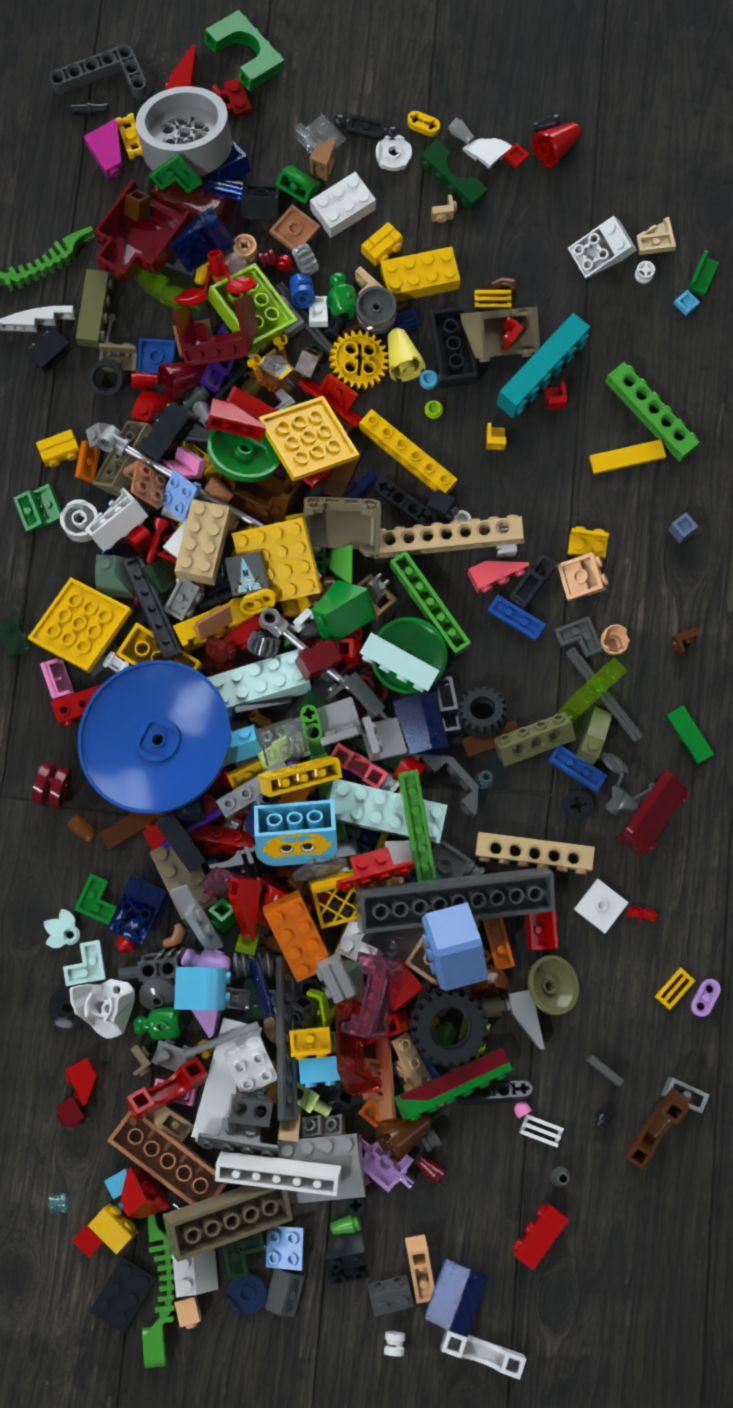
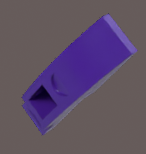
M224 321L217 335L232 333ZM234 359L208 363L200 383L213 393L218 392L224 376L230 373Z

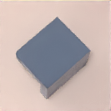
M686 512L670 525L668 531L680 544L696 531L698 525Z

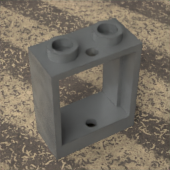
M356 672L351 676L348 674L343 676L338 681L340 683L338 686L334 683L327 689L328 694L323 698L327 704L340 701L342 698L338 692L347 686L367 710V712L359 717L360 722L362 718L368 716L372 720L385 708Z

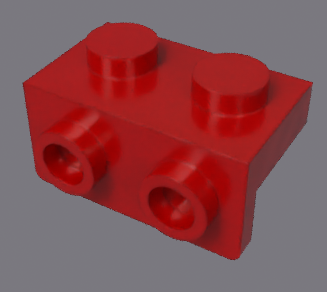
M556 910L526 914L528 950L558 949L559 937L557 935Z

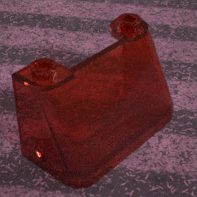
M201 176L202 184L189 193L177 181H174L163 190L156 184L150 192L151 198L182 214H185L188 210L193 219L198 221L201 227L205 225L209 228V235L216 238L237 204V197L232 189L224 188Z
M350 997L339 1002L335 1009L337 1072L343 1090L352 1096H357L381 1089V1079L373 1077L372 1071L368 1069L363 1070L362 1036L371 1034L369 1027L373 1022H378V1012Z

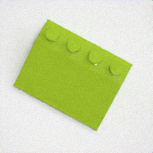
M256 263L230 277L235 280L239 276H247L253 278L257 282V286L241 294H231L226 290V285L230 282L225 278L210 286L207 297L226 325L234 333L240 332L234 300L251 294L258 327L249 355L267 346L275 337L281 335L298 321Z

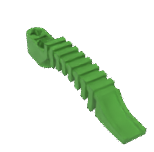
M92 227L81 229L63 238L62 241L65 243L66 251H64L58 241L54 242L59 255L57 256L54 250L50 248L48 251L52 259L49 260L46 254L42 255L43 264H41L39 259L34 260L37 267H33L29 262L26 264L29 269L28 271H25L21 264L18 266L20 271L18 274H16L13 266L8 268L10 271L8 273L0 272V286H7L11 292L14 290L13 286H17L20 289L25 283L29 285L32 280L36 282L40 280L39 277L43 276L45 278L48 276L47 273L51 272L53 274L55 269H62L64 264L69 265L70 261L75 259L78 248L85 242L95 238Z
M306 705L301 709L300 717L308 751L311 755L310 759L314 760L328 756L325 750L326 746H322L320 738L324 736L318 711L313 705ZM307 708L315 713L312 715V719H308L307 716L304 717L303 715ZM311 727L319 730L317 738L309 737L308 730ZM330 781L317 784L321 800L327 799ZM336 822L337 841L348 840L344 823Z
M157 1213L148 1216L149 1242L163 1240V1243L151 1245L149 1253L165 1251V1253L156 1254L154 1262L166 1261V1263L159 1264L157 1269L158 1272L166 1270V1273H162L159 1276V1281H167V1283L161 1284L159 1290L160 1292L167 1291V1293L160 1294L158 1297V1302L165 1301V1304H157V1307H155V1313L159 1312L160 1314L158 1320L152 1327H143L142 1329L145 1368L166 1366L164 1323L175 1320V1313H170L176 1309L173 1300L176 1298V1292H173L175 1290L173 1258L170 1252L167 1233L160 1227Z

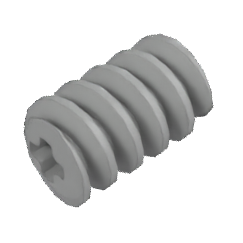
M234 952L233 972L235 971L237 977H240L242 971L245 977H248L249 972L252 973L253 977H256L257 972H259L261 977H264L265 972H267L268 977H272L273 955L270 958L268 952H265L262 958L260 952H257L255 958L253 955H248L246 958L244 953H241L240 957H238L237 953Z

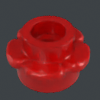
M284 254L278 257L276 260L277 268L282 272L291 271L292 259Z

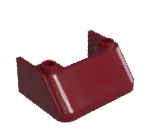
M251 294L234 300L240 332L210 336L209 329L205 324H194L191 306H185L172 311L183 359L188 365L194 366L239 359L250 354L258 327Z
M667 769L656 777L657 782L624 830L615 837L616 840L639 856L647 851L651 852L657 844L655 840L679 804L683 805L690 796L687 794L689 790Z

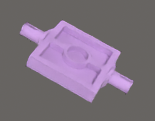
M361 1138L363 1143L362 1149L365 1151L363 1158L364 1173L388 1193L400 1181L410 1189L415 1182L405 1174L414 1160L406 1155L400 1162L393 1163L388 1158L390 1153L387 1150L384 1152L378 1141L370 1145Z

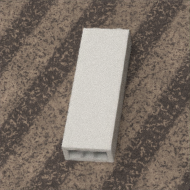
M223 1018L219 1036L249 1024ZM262 1027L215 1047L191 1137L195 1138V1142H198L199 1133L219 1135L222 1118H228L231 1094H236V1082L226 1063L224 1052L232 1046L244 1044L249 1038L261 1036ZM236 1105L235 1110L240 1111L242 1106Z

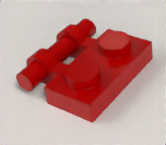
M238 78L224 82V90H220L217 84L211 86L213 93L222 100L228 97L229 104L225 103L228 118L230 117L229 112L232 111L235 117L252 112L243 84Z

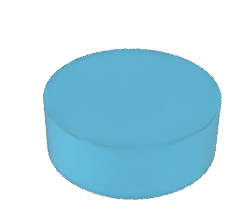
M432 370L423 371L419 379L420 385L427 390L435 388L438 383L437 374Z

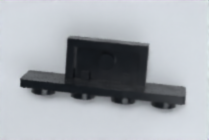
M262 349L256 353L261 359L265 356ZM241 358L234 359L230 373L224 376L219 388L220 392L214 399L226 401L233 386L239 388V384L243 380L249 379L250 375H252L253 367H248L247 363Z

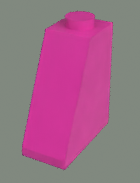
M114 119L84 136L86 146L107 179L117 177L123 171L119 128L117 121Z

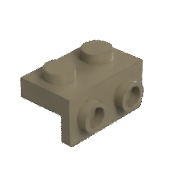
M113 342L99 343V361L110 359L121 365L125 373H135L138 355L135 345L131 343H123V345ZM102 367L99 369V371L103 372H115V370H113L110 367Z

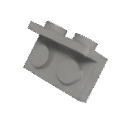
M179 579L164 607V611L181 621L193 618L197 604L204 598L205 588L189 580Z
M172 1039L159 1040L151 1062L176 1072L181 1065L197 1057V1054L184 1059L182 1051L192 1047L184 1044L183 1047L176 1046V1041Z

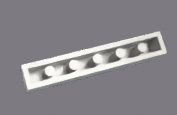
M221 1151L216 1162L215 1181L337 1196L342 1166Z

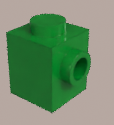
M221 898L208 910L209 920L213 927L223 934L237 923L231 904L224 898Z

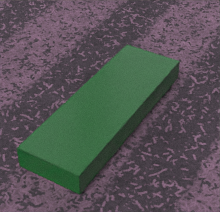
M684 705L666 716L696 764L714 755Z

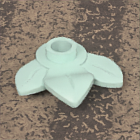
M61 909L59 919L44 921V927L48 934L51 935L46 941L48 946L60 948L65 944L73 945L80 939V931L75 926V917L69 911ZM70 931L74 933V936L71 939L67 937V934Z

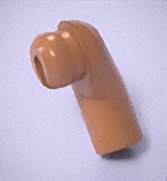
M176 923L173 935L162 940L165 949L183 942L186 935V927H184L183 923Z

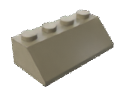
M127 420L121 431L123 439H130V447L151 458L140 449L144 436L152 431V426L144 422ZM113 450L107 455L92 484L118 498L123 487L132 495L130 490L132 480L123 475V470L138 459L127 453L121 457L117 454L118 451Z

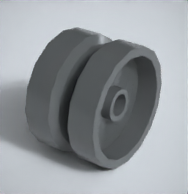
M372 286L360 293L356 301L357 322L360 327L370 334L377 335L384 334L394 326L397 318L396 298L391 291L385 287Z

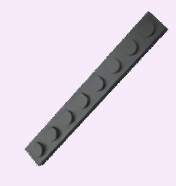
M276 957L278 1121L298 1120L296 1057H291L289 1030L296 1029V1022L291 1020L292 1007L289 1006V1002L296 998V979L285 957Z

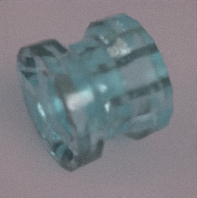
M66 1192L60 1195L49 1194V1212L51 1215L57 1212L68 1213V1196Z

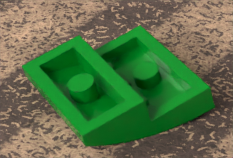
M49 483L34 491L28 490L13 498L26 532L60 521L62 510L53 487Z

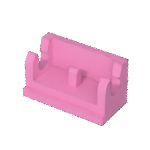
M55 658L40 663L53 700L74 694L63 659Z

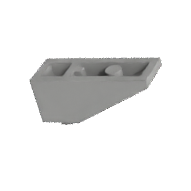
M529 990L507 994L508 998L505 999L507 1011H511L512 1016L536 1047L540 1050L545 1049L536 1006Z

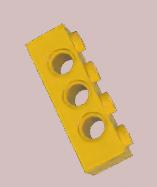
M331 755L258 774L261 794L268 797L342 778L339 758Z

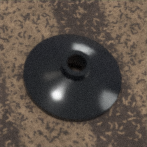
M64 988L54 993L48 1003L50 1019L54 1024L62 1028H73L83 1021L81 1017L74 1013L73 1007L70 1012H67L65 1009L68 1004L71 1005L70 988Z

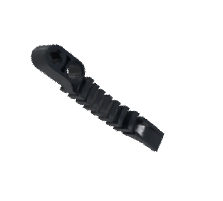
M354 839L337 841V854L332 859L322 863L328 869L351 866L350 857L361 855L358 842ZM256 844L252 848L246 846L243 847V850H237V853L228 861L210 864L211 879L245 875L244 863L247 864L250 874H254V861H256L258 869H262L263 864L258 858Z

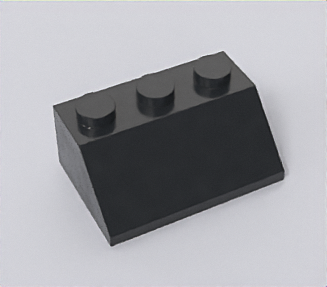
M176 402L168 403L163 409L161 418L153 423L152 431L142 439L140 449L157 462L163 463L164 460H171L177 452L178 446L182 445L200 417Z

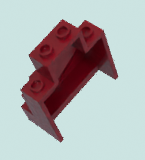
M133 180L130 181L93 231L97 237V242L103 246L95 256L99 264L98 267L106 273L108 271L111 272L116 279L120 281L123 279L128 283L140 267L148 272L157 273L161 267L165 266L177 248L180 246L187 248L199 232L188 210L182 215L151 198L149 217L137 222L124 215L125 195L138 189Z

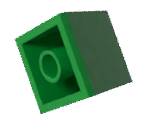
M336 580L311 609L321 638L325 640L332 639L334 642L341 640L377 617L368 588Z

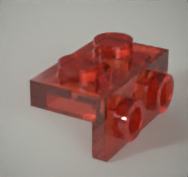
M214 635L207 637L203 669L213 675L233 670L237 641L232 640L225 643Z

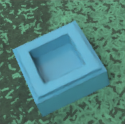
M687 289L673 304L687 316L700 304V301Z

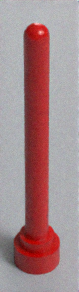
M157 517L153 521V529L155 531L144 564L148 574H150L162 531L164 532L165 528L167 529L169 521ZM135 595L133 605L138 607L140 604Z

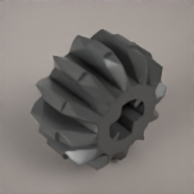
M253 631L248 638L247 648L251 653L260 657L274 658L277 652H279L281 641L273 636V634Z

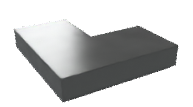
M589 616L553 630L560 648L578 641L585 658L604 651Z

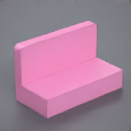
M178 446L175 460L163 461L164 466L171 471L173 469L177 470L186 479H202L206 463L204 459L184 446Z

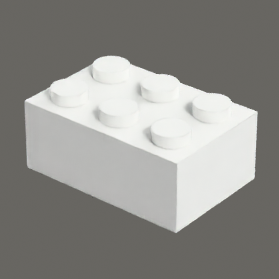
M354 172L311 199L310 210L329 237L332 238L376 210V199L357 173Z

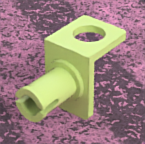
M297 1082V1088L303 1090L302 1098L298 1099V1106L308 1113L314 1110L327 1117L332 1106L320 1100V1095L315 1091L305 1088L304 1085Z

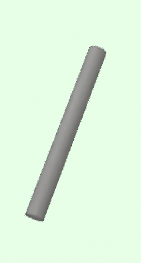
M256 1021L182 1051L184 1059L260 1029L258 1022Z

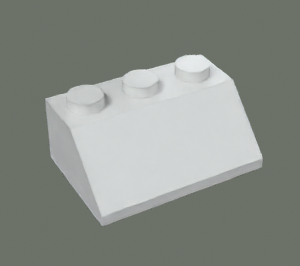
M215 1249L179 1262L172 1255L176 1297L198 1295L219 1289Z

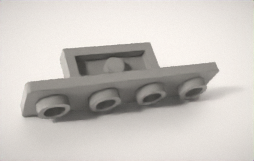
M188 885L171 889V897L204 949L217 950L223 948L224 943Z

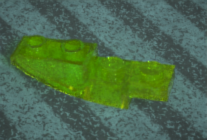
M140 268L134 275L139 285L159 302L173 309L183 307V305L175 302L173 297L178 296L184 290L178 286L171 287L169 278L165 275H156L143 268ZM203 302L191 307L201 310Z
M614 657L584 684L558 712H566L573 724L627 670Z

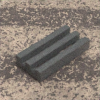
M590 1055L586 1059L590 1065L616 1086L620 1087L624 1082V1079L594 1055Z

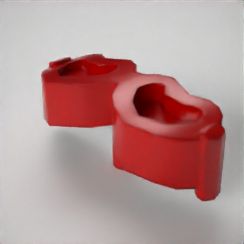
M632 906L628 909L626 917H639V921H643L644 917L656 922L658 914L651 908L643 910L639 906Z

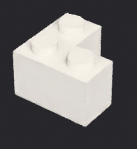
M357 919L349 921L335 951L343 957L362 963L363 967L375 972L384 955L378 948L368 945L373 933L362 934L357 927Z

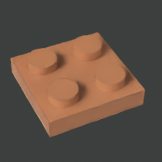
M292 204L272 226L269 234L292 251L299 245L308 244L320 230V225Z

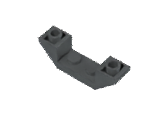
M424 755L421 761L425 764L424 769L428 773L432 772L435 774L446 765L448 773L460 780L459 784L465 791H470L461 800L460 804L462 806L460 808L467 816L471 815L474 817L477 814L478 784L453 757Z

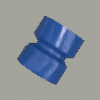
M306 273L292 276L289 286L293 305L301 309L309 308L316 299L312 278Z

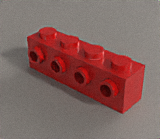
M102 684L51 701L58 723L61 726L69 727L76 724L75 721L81 720L87 704Z

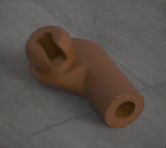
M501 277L491 282L490 287L492 290H497L503 286H508L509 290L514 291L518 288L515 278Z

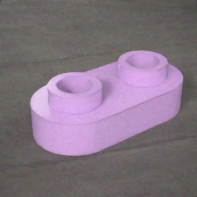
M706 979L700 984L690 1005L691 1011L696 1016H706L711 1012L721 991L720 985L716 980ZM708 985L712 987L711 993L706 991ZM698 1003L703 1004L702 1010L697 1008Z

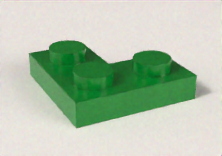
M179 153L150 172V178L161 190L174 181H177L187 193L202 184V179Z
M90 874L74 910L111 926L119 907L101 900L109 881Z

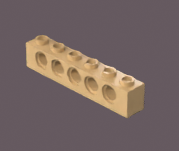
M478 832L474 857H478L479 861L490 862V859L498 860L499 864L509 865L510 862H517V866L529 867V864L537 865V868L556 867V871L568 872V869H572L577 874L586 875L587 872L593 870L595 847ZM492 844L500 846L501 851L499 854L491 852L490 847ZM513 846L519 848V856H512L510 848ZM531 849H536L539 852L537 859L530 857L529 851ZM549 852H556L558 860L551 861L549 859ZM569 854L577 856L578 861L576 864L569 862Z

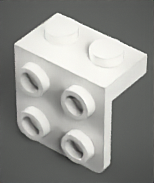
M261 1036L249 1038L244 1044L232 1046L224 1052L226 1063L240 1092L250 1093L277 1080L276 1071L267 1054Z

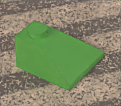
M353 545L330 550V556H326V568H329V573L336 580L352 584Z

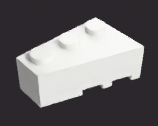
M124 487L120 490L121 495L119 498L108 503L110 506L104 514L100 512L85 528L103 552L112 548L119 539L127 536L134 527L141 525L148 517L136 499Z

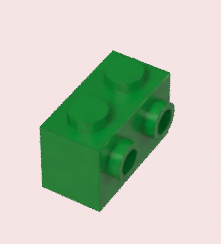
M292 165L281 170L275 186L305 204L316 196L321 185L320 182Z

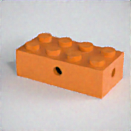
M298 889L263 906L264 915L297 983L315 975L316 970H318L317 963L331 956Z

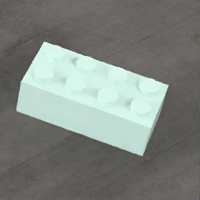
M370 633L360 651L363 655V660L370 664H373L374 661L380 664L379 669L388 674L390 671L395 672L397 679L404 683L408 680L414 683L413 688L422 693L424 690L428 691L439 673L438 669L373 633Z

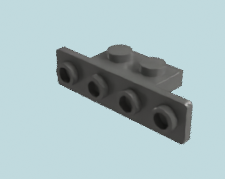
M224 1117L222 1118L219 1135L198 1134V1145L205 1149L217 1148L225 1152L235 1151L242 1154H254L278 1158L279 1151L278 1145L260 1142L261 1126L230 1123L228 1118Z

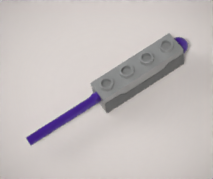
M283 760L265 772L284 768L287 765ZM293 761L287 762L289 766L296 764ZM258 776L218 799L216 803L219 808L207 814L206 821L184 828L188 835L222 814L229 820L251 807L257 796L261 794ZM167 840L161 842L165 849L170 846Z

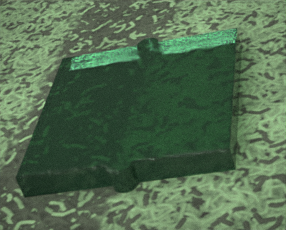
M165 559L158 560L141 569L149 579V583L154 586L159 594L175 588L177 584V576Z

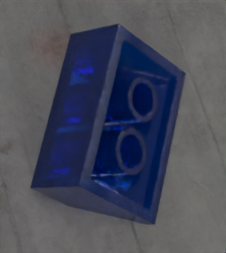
M436 692L418 693L392 702L395 717L398 719L407 748V753L404 754L405 757L439 754L449 747Z
M445 1258L424 1318L449 1331L468 1337L489 1277L477 1269Z

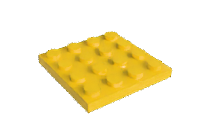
M324 396L258 418V421L266 425L264 434L292 481L350 462L359 457L358 451Z
M305 517L231 533L237 556L262 551L270 590L275 592L277 596L276 602L323 592Z
M70 577L28 636L30 642L90 673L133 611L130 607Z

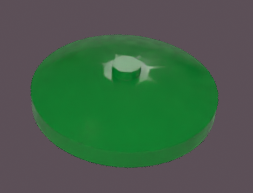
M213 429L208 437L206 449L211 464L221 474L231 479L242 482L262 481L271 477L281 464L279 457L265 434L261 441Z
M403 617L389 622L377 633L378 637L438 669L439 673L431 686L442 676L447 663L446 644L440 632L427 621L414 617ZM375 661L373 662L372 668L374 673L389 689L404 694L421 692L413 688L414 683L408 680L404 683L396 678L397 674L390 671L388 674L379 669L380 664Z

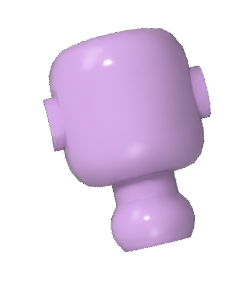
M188 948L183 955L181 964L184 967H225L227 972H229L231 959L224 955V952L216 949H205L200 955L195 950Z

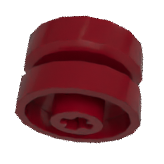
M42 763L34 782L32 802L43 806L48 801L50 808L60 810L66 801L70 789L72 770L61 766L56 771L54 764Z

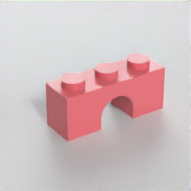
M338 742L331 756L339 758L341 768L356 774L374 788L379 789L389 773L388 770L373 761L370 762L368 758L342 742Z

